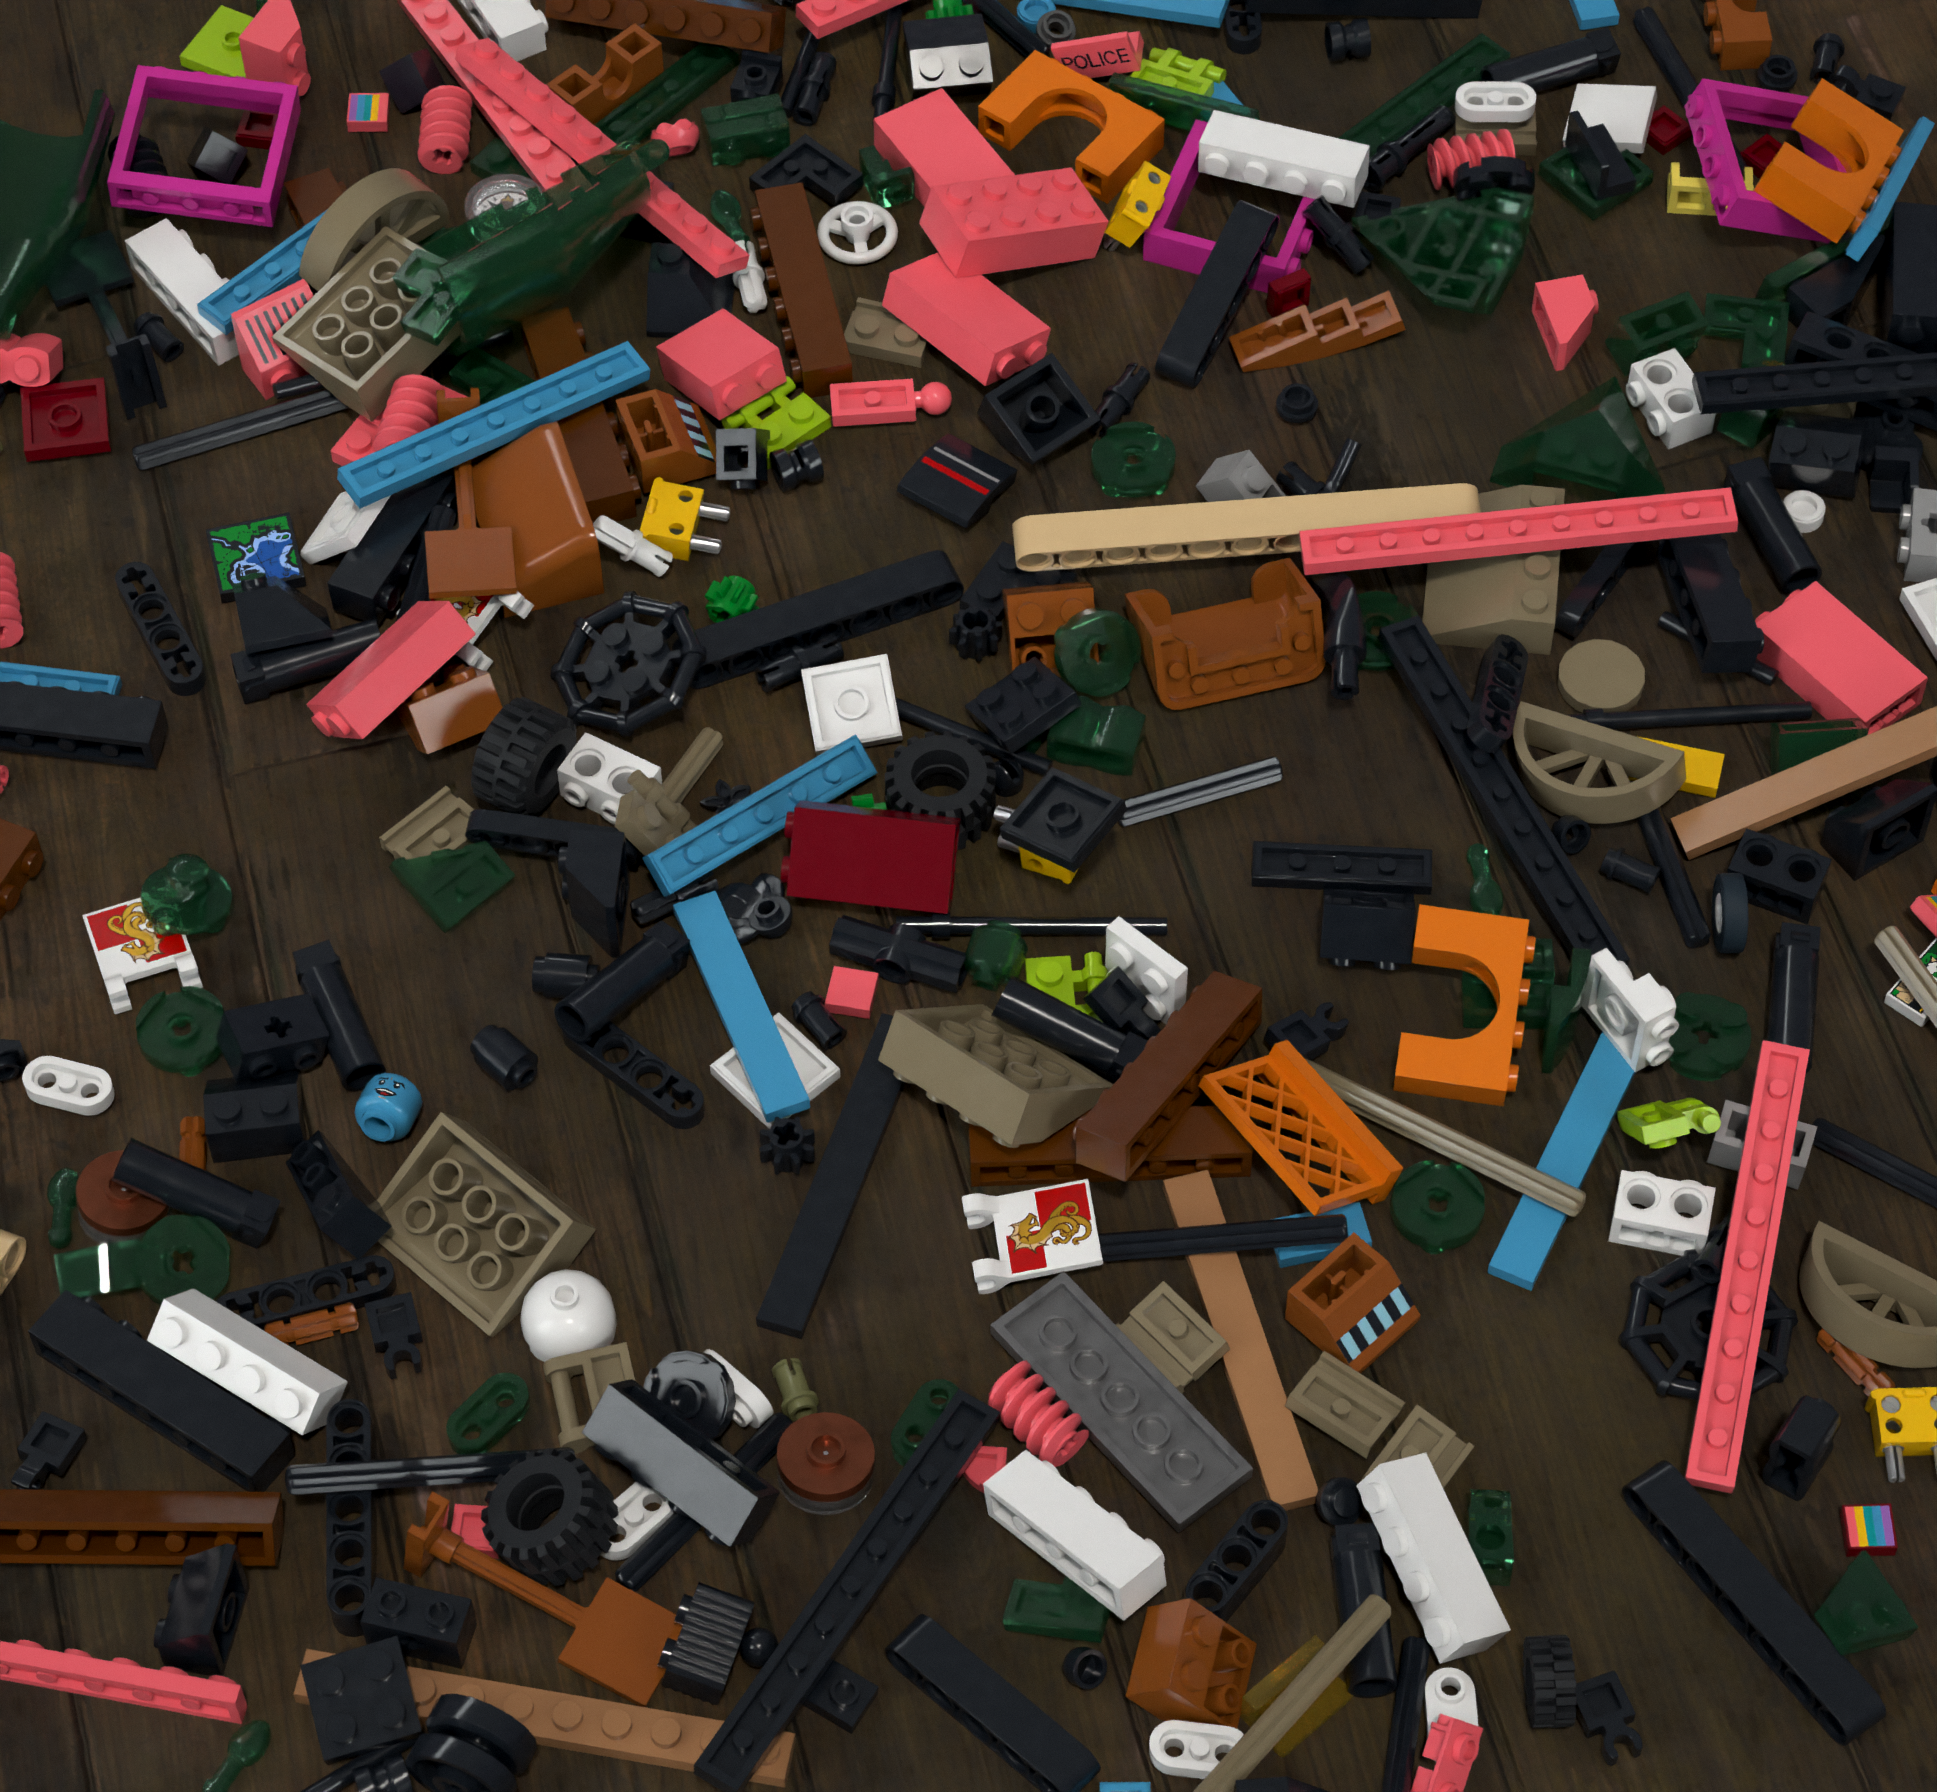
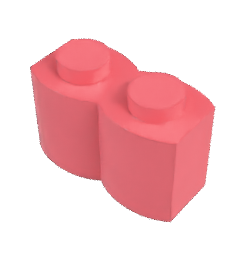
M0 331V384L10 380L21 386H42L49 383L64 368L62 340L46 333H34L21 338L13 333Z

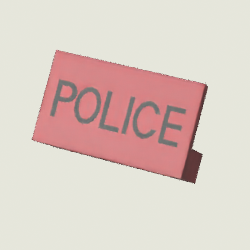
M1126 31L1051 43V51L1056 60L1090 78L1141 70L1144 41L1140 31L1129 33Z

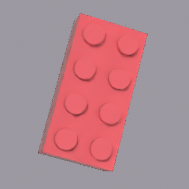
M1072 167L931 186L919 224L954 277L962 278L1095 258L1109 221Z

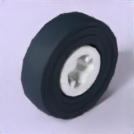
M1740 873L1717 874L1712 892L1714 943L1717 951L1720 953H1740L1744 951L1748 935L1749 917L1746 883L1743 875Z

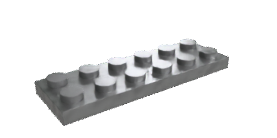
M1064 1271L990 1324V1334L1018 1363L1026 1360L1030 1363L1029 1375L1040 1374L1044 1379L1041 1386L1042 1389L1047 1387L1055 1389L1057 1393L1053 1401L1056 1403L1060 1400H1065L1069 1404L1066 1413L1068 1416L1073 1413H1078L1081 1416L1082 1421L1079 1428L1081 1430H1089L1090 1435L1088 1438L1178 1533L1252 1477L1253 1467Z

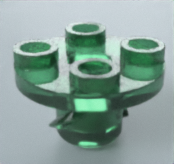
M184 853L169 858L167 865L152 873L145 880L141 889L142 911L152 923L153 930L163 936L218 932L225 926V919L231 911L232 891L228 882L218 872L209 868L203 858L195 854Z

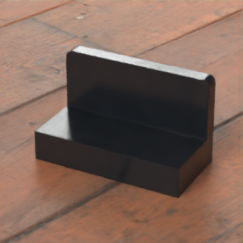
M1578 110L1570 112L1565 145L1596 200L1599 201L1635 191L1636 178L1604 123L1588 127Z

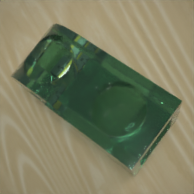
M1469 1489L1467 1540L1488 1584L1510 1586L1514 1564L1510 1491Z

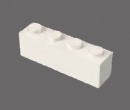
M457 0L484 39L489 38L497 43L502 50L517 62L547 50L545 33L549 29L546 18L541 10L535 11L530 0Z
M1214 110L1199 141L1198 172L1313 199L1323 195L1327 202L1354 208L1368 176L1370 146Z
M166 218L125 240L131 269L219 366L239 355L234 330L225 335L198 312L197 304L227 283L229 279L226 277L220 278L209 257L205 253L200 255L194 249L188 234L183 229L178 231Z
M194 1288L163 1300L147 1339L153 1345L301 1435L326 1425L329 1410L340 1401L348 1383L345 1379Z
M1025 1450L983 1483L989 1516L1123 1621L1167 1586L1164 1568L1165 1557L1159 1546L1151 1539H1142L1134 1533L1117 1513H1108L1100 1507L1083 1487H1074L1066 1481L1049 1461H1040L1029 1451Z
M1426 1452L1379 1464L1356 1486L1360 1492L1362 1503L1369 1512L1382 1539L1383 1548L1390 1556L1399 1575L1405 1595L1411 1601L1423 1626L1425 1637L1432 1646L1439 1663L1486 1651L1510 1631V1627Z

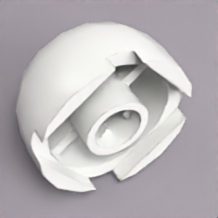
M568 1269L551 1272L535 1282L524 1297L520 1317L523 1336L530 1347V1351L543 1362L558 1356L609 1346L614 1340L617 1319L610 1293L598 1279L585 1272Z

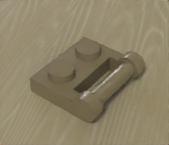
M627 1342L554 1357L543 1364L545 1380L552 1385L562 1431L558 1435L560 1448L570 1447L574 1449L575 1454H578L595 1444L581 1433L585 1425L580 1426L570 1379L574 1375L584 1373L593 1413L609 1384L629 1379L635 1381Z

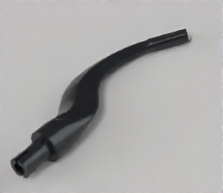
M1347 437L1326 480L1322 494L1339 492L1362 444ZM1343 572L1304 575V578L1321 600L1322 620L1326 623L1323 657L1332 666L1331 694L1340 700L1352 699L1353 694L1356 696L1359 694L1358 665L1366 659L1367 655L1366 630L1355 585L1351 578Z

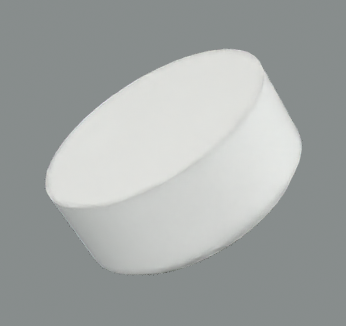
M1805 490L1794 491L1786 496L1783 502L1801 533L1815 531L1821 526L1826 509L1821 497Z

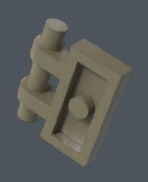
M641 770L634 771L628 777L627 782L634 790L621 796L614 827L620 832H624L625 837L644 856L697 826L690 819V812L681 803L674 804L664 794V787L655 778H648Z

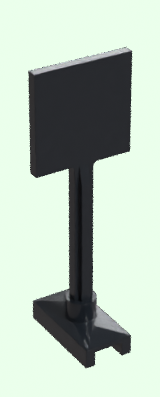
M107 230L33 254L34 262L56 307L83 298L89 299L111 344L105 347L122 409L127 420L135 417L133 409L154 402L157 403L159 409L167 407L153 351L146 333L128 339L105 294V291L134 282L133 275L111 231Z

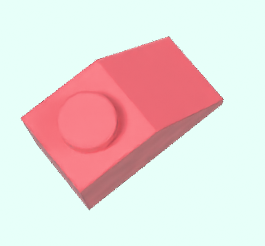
M1583 274L1535 283L1532 313L1555 371L1564 370L1591 333L1593 315L1598 314L1599 311L1596 292L1589 290Z

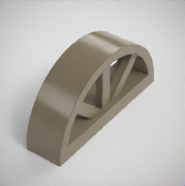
M390 168L372 173L347 189L321 217L305 246L301 258L299 276L319 291L385 226L416 244L450 223L447 205L438 194L412 173L404 169Z
M1521 701L1518 706L1513 728V740L1519 776L1529 794L1540 805L1559 816L1574 815L1587 823L1593 824L1617 823L1631 820L1663 805L1675 795L1686 780L1684 751ZM1531 745L1557 754L1535 761L1528 750V746ZM1582 762L1586 763L1574 785L1561 781L1549 774ZM1600 769H1607L1615 787L1590 788ZM1627 776L1637 778L1638 780L1630 783Z
M1819 1221L1814 1229L1799 1273L1802 1297L1818 1324L1838 1342L1872 1360L1906 1368L1937 1367V1280ZM1871 1300L1876 1305L1872 1311H1869L1856 1301ZM1892 1311L1900 1316L1903 1323L1886 1319V1317Z

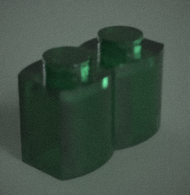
M1078 696L1082 705L1051 726L1047 737V757L1067 765L1091 766L1108 774L1132 775L1145 735L1146 715L1127 705L1102 706L1088 697Z

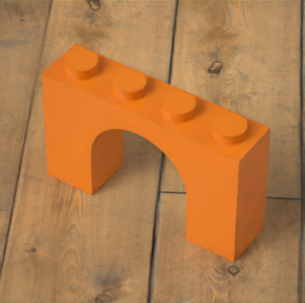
M1034 50L978 106V131L980 134L1009 151L1035 126L1049 118L1074 116L1096 125L1101 130V133L1076 158L1075 173L1090 195L1106 204L1124 188L1145 160L1149 162L1164 147V118L1037 50Z
M1822 78L1800 109L1791 127L1833 154L1844 166L1847 173L1827 168L1792 145L1784 142L1753 191L1837 244L1846 230L1854 234L1866 216V210L1879 192L1877 190L1890 172L1889 168L1902 150L1896 144L1904 130Z
M1419 905L1411 963L1457 969L1473 974L1490 989L1496 1002L1497 1013L1491 1023L1481 1032L1462 1039H1446L1401 1032L1393 1091L1504 1107L1506 1091H1516L1519 1065L1510 1064L1512 1048L1521 1049L1525 1022L1516 1021L1518 1005L1527 1007L1530 979L1522 978L1523 963H1533L1536 937L1527 936L1529 919Z

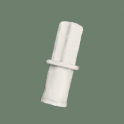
M744 240L735 242L746 251ZM747 241L746 246L750 255L747 267L734 272L732 279L734 285L740 289L743 305L747 307L750 313H756L759 309H765L768 303L763 286L765 273L763 268L758 265L754 244L751 241Z
M600 515L593 523L597 541L620 553V559L623 561L632 560L658 577L662 576L669 568L663 561L671 562L673 554L643 538L641 531L637 529L631 531L604 515Z

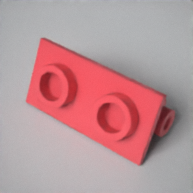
M1439 1714L1437 1723L1431 1722V1729L1422 1754L1423 1757L1436 1761L1434 1771L1418 1766L1411 1792H1463L1472 1763L1478 1755L1479 1741L1483 1728Z

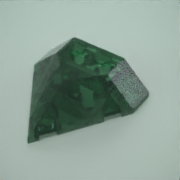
M1495 187L1481 190V197L1457 202L1456 197L1453 196L1392 209V216L1368 220V216L1364 215L1351 218L1352 225L1434 305L1473 314L1492 315L1522 259L1534 206V195Z
M1616 376L1501 447L1490 477L1491 483L1513 487L1522 484L1534 485L1537 473H1542L1615 492V499L1661 495L1665 492L1663 482Z

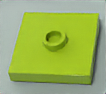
M221 5L180 54L181 66L212 75L241 76L246 78L238 38L254 17Z

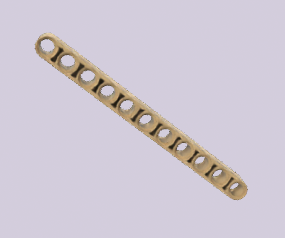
M1468 483L1030 515L1017 519L1012 525L1016 566L1024 571L1036 572L1301 552L1299 531L1481 513L1477 487Z

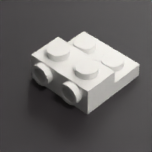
M1607 948L1592 955L1582 1007L1634 1072L1648 1065L1658 1066L1662 1064L1674 1051L1673 1047L1669 1044V1038L1679 1028V1023L1674 1018L1676 1003L1671 992L1665 986H1659L1650 973L1633 981V976L1628 966L1621 960L1617 961Z

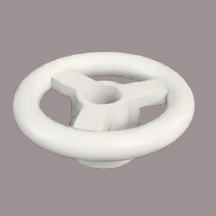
M851 201L837 205L822 217L818 225L817 237L821 248L831 258L846 264L862 265L883 258L893 249L898 237V227L893 216L881 206L865 201ZM884 225L886 229L885 239L879 246L868 251L866 241L869 239L870 233ZM829 232L846 236V239L854 244L855 252H848L834 245L830 239Z

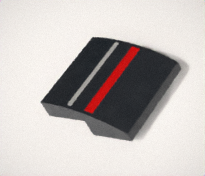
M948 433L932 445L915 462L899 482L897 492L962 527L968 528L989 513L991 501L994 497L1015 483L1018 470Z

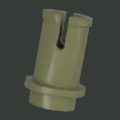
M791 1358L790 1363L793 1370L790 1371L787 1360L783 1359L773 1366L772 1374L776 1379L783 1398L781 1410L783 1414L795 1422L804 1416L817 1413L819 1398L814 1391H810L801 1361L797 1358Z

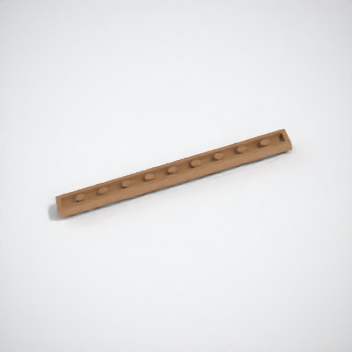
M306 1649L302 1664L335 1654ZM407 1666L422 1725H426L427 1717L436 1700L442 1694L455 1693L489 1703L511 1715L531 1732L536 1739L537 1745L693 1772L695 1762L724 1723L722 1720ZM300 1669L293 1695L296 1703L310 1705ZM785 1731L782 1733L749 1782L786 1787L796 1743L795 1733Z

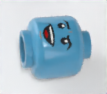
M382 1073L375 1075L366 1084L356 1103L354 1114L357 1123L369 1138L381 1142H393L402 1139L410 1132L420 1114L423 1101L417 1087L406 1077L393 1073Z

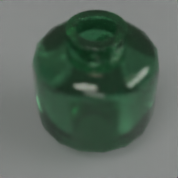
M989 920L987 925L978 926L973 930L964 955L966 962L963 965L965 970L973 976V984L986 990L997 991L999 985L1007 986L1012 975L1018 978L1028 951V945L1021 937L1022 932L1020 929L1003 921Z

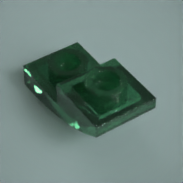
M156 1237L133 1239L53 1254L60 1295L65 1290H68L81 1299L83 1296L93 1297L112 1292L121 1293L164 1284Z

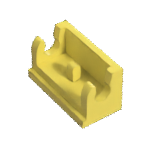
M1671 162V173H1668L1667 213L1717 216L1714 205L1711 202L1706 178L1680 177L1679 162ZM1744 166L1743 180L1746 189L1753 191V167Z

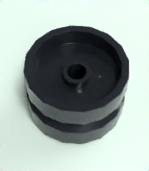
M455 1693L442 1694L436 1700L425 1721L429 1733L421 1734L416 1739L405 1760L407 1771L413 1778L430 1792H515L517 1782L514 1775H521L527 1769L537 1749L535 1737L523 1724L497 1707L469 1696Z

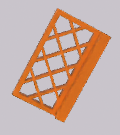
M1288 1040L1275 1043L1267 1056L1204 1075L1198 1085L1314 1216L1365 1198L1372 1205L1384 1201L1404 1169ZM1257 1075L1264 1084L1253 1081V1076ZM1225 1085L1242 1091V1098L1228 1094L1222 1086ZM1252 1095L1273 1102V1109L1251 1102ZM1282 1106H1285L1293 1116L1282 1113ZM1250 1116L1270 1123L1271 1131L1256 1126L1250 1119ZM1281 1127L1302 1134V1142L1281 1135ZM1311 1138H1313L1321 1148L1312 1146ZM1279 1149L1300 1156V1164L1286 1159ZM1310 1160L1331 1167V1174L1309 1167ZM1341 1171H1343L1351 1181L1340 1178ZM1308 1182L1330 1189L1329 1195L1320 1198Z

